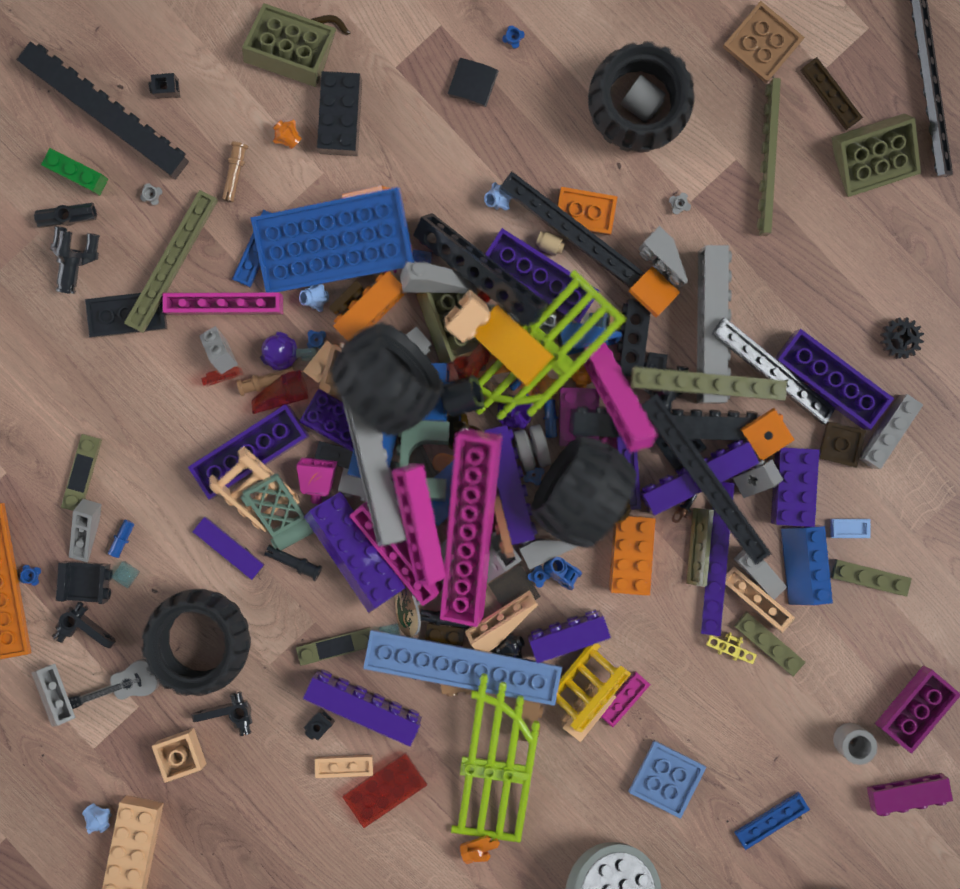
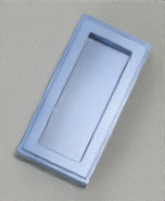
M830 519V538H870V519Z

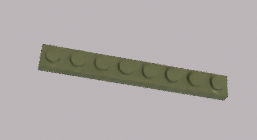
M773 78L765 88V96H768L767 104L764 106L766 123L763 125V135H765V142H763L761 150L762 154H764V161L761 162L760 172L763 173V180L760 181L759 191L762 192V199L758 203V211H761L760 218L757 221V230H760L759 236H768L772 233L780 78Z
M199 190L124 322L126 325L144 333L163 300V293L168 291L217 204V198Z
M634 367L632 368L631 388L784 401L786 400L787 381Z

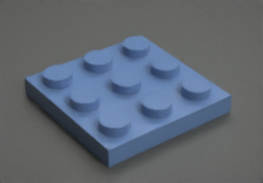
M654 740L628 791L630 794L681 819L706 766Z

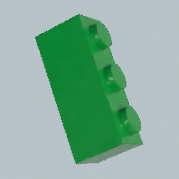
M49 148L41 163L48 170L99 196L108 181V178L101 173L52 148Z

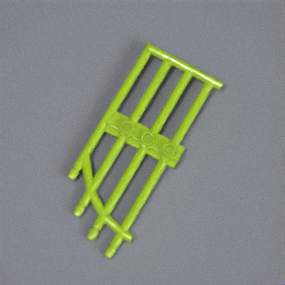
M573 270L570 276L574 280L545 309L539 322L529 327L524 324L521 325L554 356L553 359L528 386L525 385L514 397L501 395L517 378L512 372L493 392L483 387L503 365L497 359L478 379L483 396L486 399L484 400L483 409L476 410V413L478 415L482 414L495 401L506 404L503 410L496 416L499 420L505 418L507 413L516 405L534 403L527 411L529 416L534 415L614 333L626 318L576 270ZM580 285L587 294L546 335L539 327ZM592 299L598 302L601 307L559 348L552 340ZM608 312L615 320L575 361L571 360L566 353ZM551 369L560 376L543 394L526 396Z
M483 673L480 677L478 691L472 690L471 698L477 699L469 755L468 757L462 756L460 775L465 776L459 821L458 826L452 825L451 833L476 837L488 835L491 839L497 838L498 840L521 843L540 723L539 721H534L532 731L530 732L523 721L522 705H524V696L519 695L517 697L515 711L504 702L505 682H500L497 698L487 695L486 683L488 675ZM484 702L496 707L488 758L480 759L476 758ZM503 712L513 719L507 762L495 761ZM519 730H521L529 743L526 765L514 764ZM473 777L484 778L477 829L465 827ZM492 780L503 781L496 831L484 830ZM511 782L522 784L514 834L503 832Z

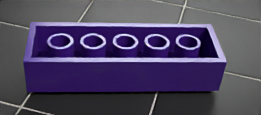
M501 228L485 253L548 303L547 307L574 280L570 276V271ZM579 285L555 312L565 317L587 292ZM594 299L572 320L573 323H580Z
M802 329L793 332L775 357L790 372L863 430H871L894 400L892 396Z
M285 404L190 465L188 469L208 500L214 499L220 493L216 494L212 491L209 478L213 475L220 480L237 465L240 459L238 451L243 446L264 465H267L310 436L303 425L299 423L300 420L291 406ZM249 467L247 469L244 468L225 486L230 489L252 475L253 471Z
M505 425L484 430L487 433L502 435L497 487L511 543L514 545L535 540L534 535L537 534L534 521H530L529 517L532 515L531 505L525 501V497L528 496L526 485H522L520 480L523 477L521 466L516 464V459L519 458L517 448L512 447L511 440H514L512 428L508 429V426Z
M742 440L733 441L727 445V449H718L710 453L711 457L703 458L720 482L760 463L750 443L743 442ZM684 467L676 470L677 474L673 476L666 475L660 478V482L656 485L650 483L642 487L643 491L640 492V497L649 514L655 516L701 493V490Z
M339 492L309 510L304 518L367 612L370 613L406 587L349 515L354 511L343 494Z
M318 670L312 677L304 695V700L411 747L421 724L422 716L419 715V712L413 709L406 710L402 708L400 703L395 701L388 702L380 694H370L362 686L357 685L355 687L350 685V682L344 678L339 677L337 679L332 677V673L326 670Z

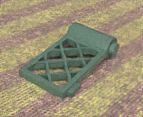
M278 473L242 491L243 496H241V499L247 507L251 505L273 537L271 543L275 549L279 548L282 551L314 533L304 518L305 514ZM274 481H277L279 484L277 491L267 489L268 485ZM255 491L262 492L260 500L252 499L250 494ZM266 493L276 495L274 503L264 501ZM279 496L288 497L287 505L277 503ZM262 505L272 507L270 514L260 511ZM275 508L285 509L284 516L273 515ZM289 510L296 511L299 514L295 518H287ZM272 519L282 521L281 525L275 529L270 524Z

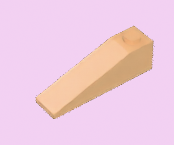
M734 566L727 573L726 585L783 634L795 620V617Z
M527 591L483 619L477 627L472 626L466 630L465 633L472 647L486 652L497 647L538 606L531 591Z

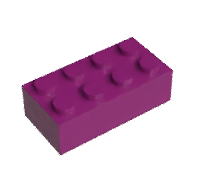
M923 665L874 724L912 754L959 699L960 693L932 669Z

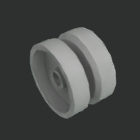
M540 424L530 426L529 433L531 439L529 440L524 429L513 431L519 460L522 461L525 472L535 470L534 457L537 458L538 464L541 467L551 465L549 451Z

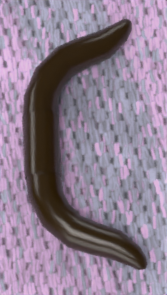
M324 15L311 19L322 24L335 23L342 32L348 35L351 34L344 22L337 16Z

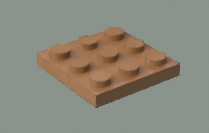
M760 1L726 41L723 48L764 83H767L805 37Z

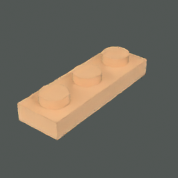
M373 755L315 757V778L373 776L374 774Z

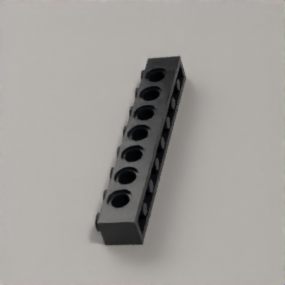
M431 213L421 216L413 236L422 245L427 246L436 256L441 257L450 267L456 269L464 278L470 280L475 284L476 288L490 296L491 300L499 303L508 313L519 319L522 324L529 327L539 322L548 305L545 300L436 215Z

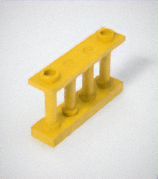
M598 643L584 647L581 655L559 681L556 702L573 718L570 726L581 733L631 675V672L620 665L619 668H615L597 651L601 647ZM592 657L610 673L611 677L607 682L603 683L585 666ZM579 672L598 688V693L594 697L587 695L572 681ZM567 686L585 702L586 707L582 712H577L560 696Z

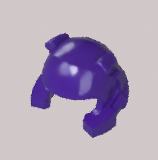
M276 332V335L269 336L263 342L260 358L265 365H269L273 370H284L292 366L297 359V344L287 334Z
M505 403L498 404V413L503 410V407L506 405ZM532 403L516 405L507 413L505 418L502 420L498 419V421L503 425L507 424L511 428H526L531 421V416L527 414V411L532 406Z

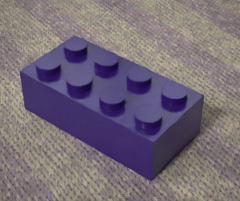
M783 447L774 456V463L783 480L773 487L771 523L775 525L815 527L819 450Z
M593 609L585 612V616L579 618L578 616H572L568 618V622L562 624L555 622L550 624L547 629L542 630V628L532 630L528 638L537 664L610 639L611 636L603 614Z

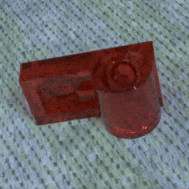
M481 342L469 357L462 355L454 360V367L459 379L470 375L476 377L482 366L488 362L490 357L489 351Z

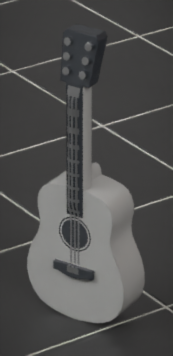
M140 659L131 664L126 670L112 675L110 686L82 696L68 697L72 709L83 705V703L114 693L120 700L130 696H147L159 687V680L155 675H150L147 670L148 663L146 659Z

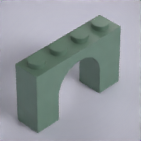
M421 421L415 427L398 434V437L402 438L401 444H397V456H400V463H396V469L408 465L411 453L421 445H448L449 422ZM426 478L430 501L445 502L446 479Z

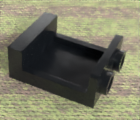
M75 561L59 562L56 601L64 602L70 600L98 602V604L107 603L111 597V588H109V581H111L113 571L110 569L111 564Z

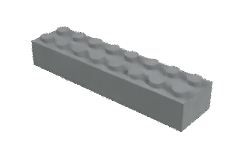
M705 245L698 251L697 373L731 376V369L728 368L731 349L712 335L721 318L731 321V309H728V302L731 301L732 297L731 290H729V282L732 279V272L729 270L732 252L729 251V245ZM697 393V404L727 403V399H730V396Z

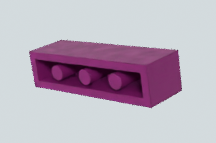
M942 773L867 787L871 810L879 816H888L892 812L905 813L913 808L926 809L930 805L943 806L947 802L953 801L949 778Z

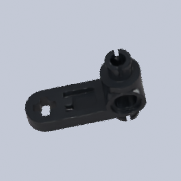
M78 602L74 608L69 607L66 613L60 616L59 622L55 626L57 631L52 635L54 639L58 637L56 641L63 643L66 637H72L78 628L106 648L110 649L116 642L112 635L84 615L89 608L86 605L83 607L84 603ZM69 616L74 618V625L69 623Z
M242 691L237 694L236 692L230 694L232 703L203 709L192 713L191 716L193 722H200L229 715L234 728L239 730V736H244V734L246 736L252 733L250 729V724L253 723L251 717L252 708L248 700H243ZM236 708L243 709L244 716H239L236 713Z

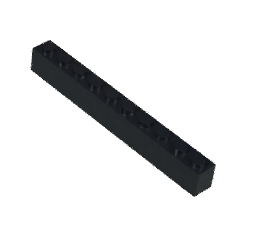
M31 41L16 59L175 180L189 163L185 158L186 153L178 147L176 149L170 146L171 142L164 136L157 137L154 134L156 131L148 124L145 126L139 123L140 119L132 112L129 115L125 113V107L117 101L114 103L109 101L110 96L101 89L98 92L93 89L95 85L88 79L84 78L81 80L77 77L79 73L72 67L65 68L63 66L64 62L56 55H53V57L47 54L48 50L40 43L37 46Z
M577 406V409H571L569 432L573 436L622 437L606 407L597 406L596 409H589L587 406ZM672 409V412H670L689 439L747 440L741 428L760 417L758 412L746 411V414H740L739 411L729 410L728 413H721L719 410H709V413H703L702 410L691 409V412H684L682 409ZM647 417V419H648L650 425L654 427V425L651 423V421H650L649 418ZM654 427L656 431V438H662L657 429Z

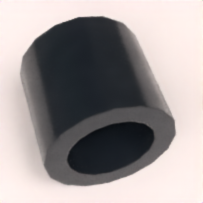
M474 375L443 384L441 400L445 410L451 417L483 409V392L479 381Z

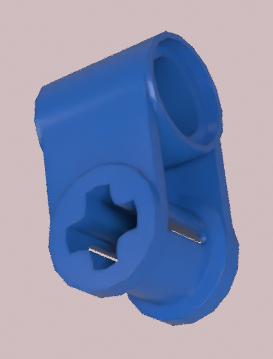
M555 557L545 562L543 566L544 572L567 590H573L574 583L582 575L578 568L572 566L561 557ZM553 562L557 565V571L553 569Z

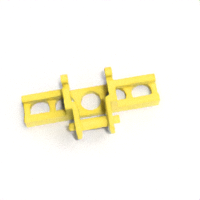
M731 632L728 635L726 634L725 640L709 635L706 645L717 649L718 654L721 655L724 652L734 656V661L739 658L748 663H754L757 654L740 647L741 643H743L742 637L736 638L731 636ZM712 639L717 640V644L713 645L710 641ZM729 640H733L737 642V644L733 645L729 643ZM730 646L735 648L733 653L728 652ZM741 651L744 652L743 656H739ZM746 655H753L752 660L747 659Z

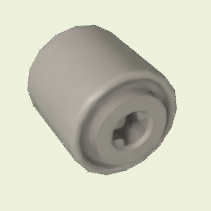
M641 75L620 105L645 123L648 119H652L665 101L663 98L666 93Z
M846 723L838 727L834 733V746L848 761L853 764L862 765L873 760L877 752V743L873 735L855 723ZM855 738L853 739V744H850L851 739Z

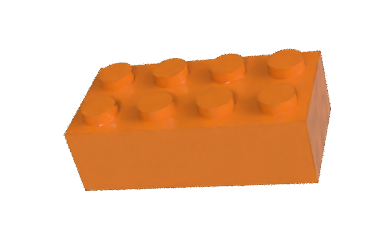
M389 271L386 274L384 272L376 278L377 283L372 288L368 286L362 292L363 296L358 301L354 300L348 306L349 310L344 315L341 313L334 320L335 324L333 327L347 341L361 330L376 324L407 294V292H403L402 284Z
M629 515L623 522L614 524L609 591L611 593L650 596L656 518Z

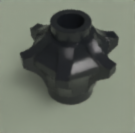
M511 633L495 647L497 654L522 658V648L525 646V642L521 636H515L514 633Z

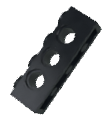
M628 299L626 303H623L622 315H625L626 320L620 325L619 332L622 334V341H619L617 346V353H620L619 360H616V363L620 365L622 373L626 378H632V368H644L651 313L636 299ZM632 315L639 317L640 322L638 325L631 323L630 317ZM629 334H634L637 337L636 344H631L628 341ZM627 353L634 355L635 360L633 363L626 361L625 356Z

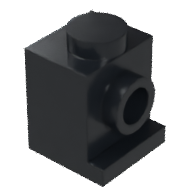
M174 73L153 74L149 82V91L156 98H180L179 79Z
M320 708L304 726L306 736L311 740L315 738L318 741L334 724L335 720L325 710ZM314 725H319L320 730H317Z

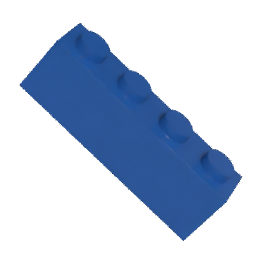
M825 526L781 528L788 604H832Z

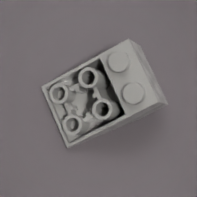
M659 226L639 247V254L646 261L650 260L657 271L668 277L667 280L674 287L681 288L688 280L674 239Z
M496 529L492 532L487 583L522 561L514 548L515 557L507 558L505 553H501L499 542L502 541L501 534L497 535Z

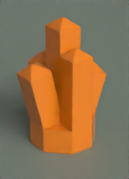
M486 835L462 843L460 845L462 859L466 864L487 862L491 857L487 851L498 848L500 842L497 838L490 840L491 838Z

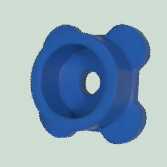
M511 25L508 27L506 35H503L502 41L512 45V48L516 49L519 47L521 39L525 37V33Z
M313 330L307 333V347L309 349H321L325 344L326 333L324 331L314 332Z
M535 467V470L526 472L523 480L538 486L541 484V477L545 471L542 467Z
M24 565L20 575L21 583L37 585L41 569Z
M541 565L534 567L532 572L528 574V580L536 583L538 588L543 587L546 579L550 578L544 572Z

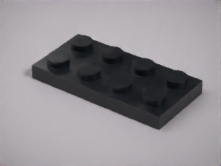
M141 293L85 299L89 337L96 338L140 333L124 322ZM163 300L144 332L168 329L166 314L163 313Z

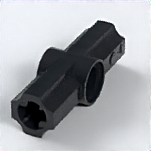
M94 203L71 206L59 205L56 208L36 210L34 219L38 228L64 224L71 226L78 222L97 220V210ZM68 211L69 216L63 219V214Z

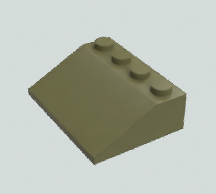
M263 3L242 46L243 61L316 87L321 77V71L324 70L336 28Z
M905 113L831 137L834 157L847 197L921 174L915 118Z
M477 288V292H476L475 294H476L480 299H482V296H481V294H480V291H479V289ZM418 292L416 294L440 363L451 364L489 351L474 336L463 343L445 328L444 318L455 305L462 309L458 302L466 293Z

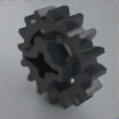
M900 317L896 318L895 321H889V326L883 327L886 332L880 334L881 337H884L880 344L886 345L883 351L889 350L888 356L895 355V359H901V357L907 359L909 355L915 356V351L921 350L919 344L924 343V341L920 339V336H923L924 333H919L918 331L921 326H914L915 320L909 322L908 317L903 318V320ZM897 326H899L896 332H892ZM912 344V346L905 351V349H907V345Z

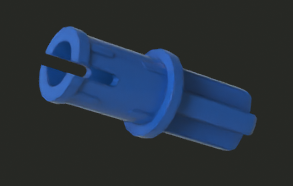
M550 399L544 404L545 417H543V420H545L546 438L557 437L556 419L558 417H556V400Z
M129 520L123 521L117 535H114L115 539L108 551L109 555L115 558L120 557L125 544L129 542L128 537L134 527L133 522Z

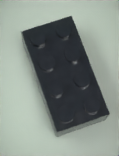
M321 71L317 150L320 154L358 156L362 78L360 73Z

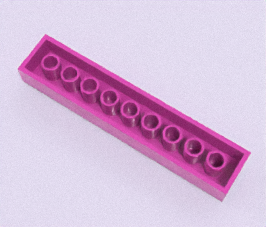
M463 429L456 437L444 569L446 578L443 580L440 613L441 620L477 627L484 616L502 435Z

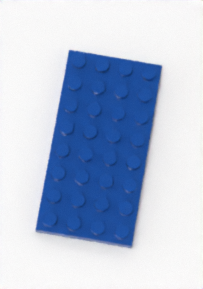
M400 187L251 217L266 293H277L402 269L406 262L414 263Z

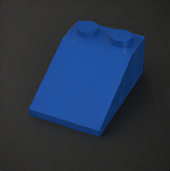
M571 321L557 335L559 347L561 348L584 323H573ZM592 326L566 355L583 352L584 348L590 346L603 333L605 328ZM614 331L604 343L607 346L618 344L622 337L621 332Z

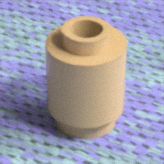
M541 231L535 246L539 247V250L556 257L557 254L562 253L565 244L562 243L563 238Z

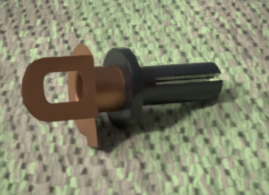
M697 495L687 499L684 505L679 506L681 510L679 512L675 511L672 516L674 523H679L683 517L689 519L686 515L692 512L690 507ZM676 514H680L678 520L674 519Z

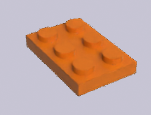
M561 187L558 207L589 231L611 235L618 196Z

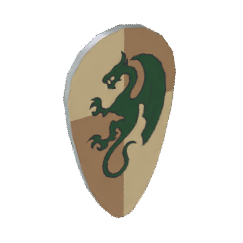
M403 583L406 588L394 596L396 617L402 633L413 637L420 630L421 620L418 609L420 602Z

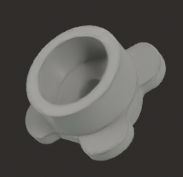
M147 183L144 185L140 198L143 202L148 201L152 205H157L162 189L160 187L155 188Z
M686 193L670 197L669 202L674 214L678 215L684 210H690L691 205L687 201L688 195Z

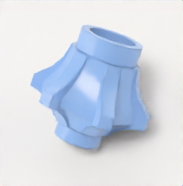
M494 182L491 190L485 194L484 201L488 207H494L495 210L502 208L507 211L510 209L509 202L513 198L499 188L501 185Z
M323 284L319 286L313 285L300 292L299 300L303 306L307 305L312 309L322 312L324 304L329 300V293L324 290Z
M93 803L82 812L88 834L94 831L102 833L109 828L110 824L108 822L112 816L110 809L100 808Z

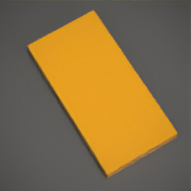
M497 304L490 311L488 321L483 326L480 324L476 328L474 337L528 386L554 356Z

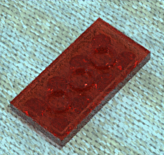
M405 752L374 773L373 776L368 777L343 794L342 798L362 827L366 828L426 787L428 783L407 752Z

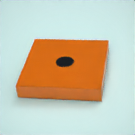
M772 408L741 428V431L760 460H765L795 440L775 408Z

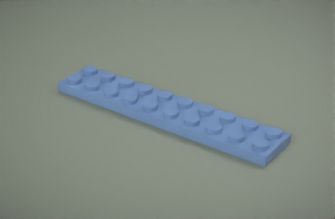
M371 629L363 669L476 691L479 688L480 677L485 673L488 675L486 693L497 695L500 682H505V696L517 698L521 695L527 701L555 706L562 666L543 662L537 664L533 660Z

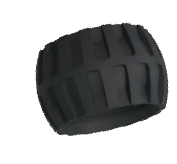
M644 41L642 44L633 42L624 45L619 50H614L598 66L590 83L588 106L594 126L600 131L607 142L619 146L621 150L628 152H649L669 144L685 128L694 107V82L691 73L686 70V63L680 56L676 57L671 53L672 49L666 46H656L654 42ZM640 71L657 77L664 83L670 94L671 108L669 114L660 122L650 125L633 124L622 118L614 108L610 96L611 86L618 78L630 72Z
M384 322L371 325L349 339L336 356L330 371L332 383L348 408L361 421L372 427L373 430L384 433L387 436L401 434L423 421L436 406L443 392V382L430 359L403 332Z
M577 436L561 451L541 481L531 504V513L535 520L558 540L577 547L591 548L604 538L623 513L636 485L637 473L629 461L609 444L594 438Z
M207 589L185 590L164 600L150 615L142 634V656L148 663L147 670L150 675H155L159 680V684L165 689H172L176 694L184 696H203L227 686L243 669L251 646L249 625L238 605L226 598L225 595ZM196 612L204 614L218 624L224 634L226 646L223 660L218 667L208 671H195L183 666L175 658L169 644L170 630L175 619L182 613Z

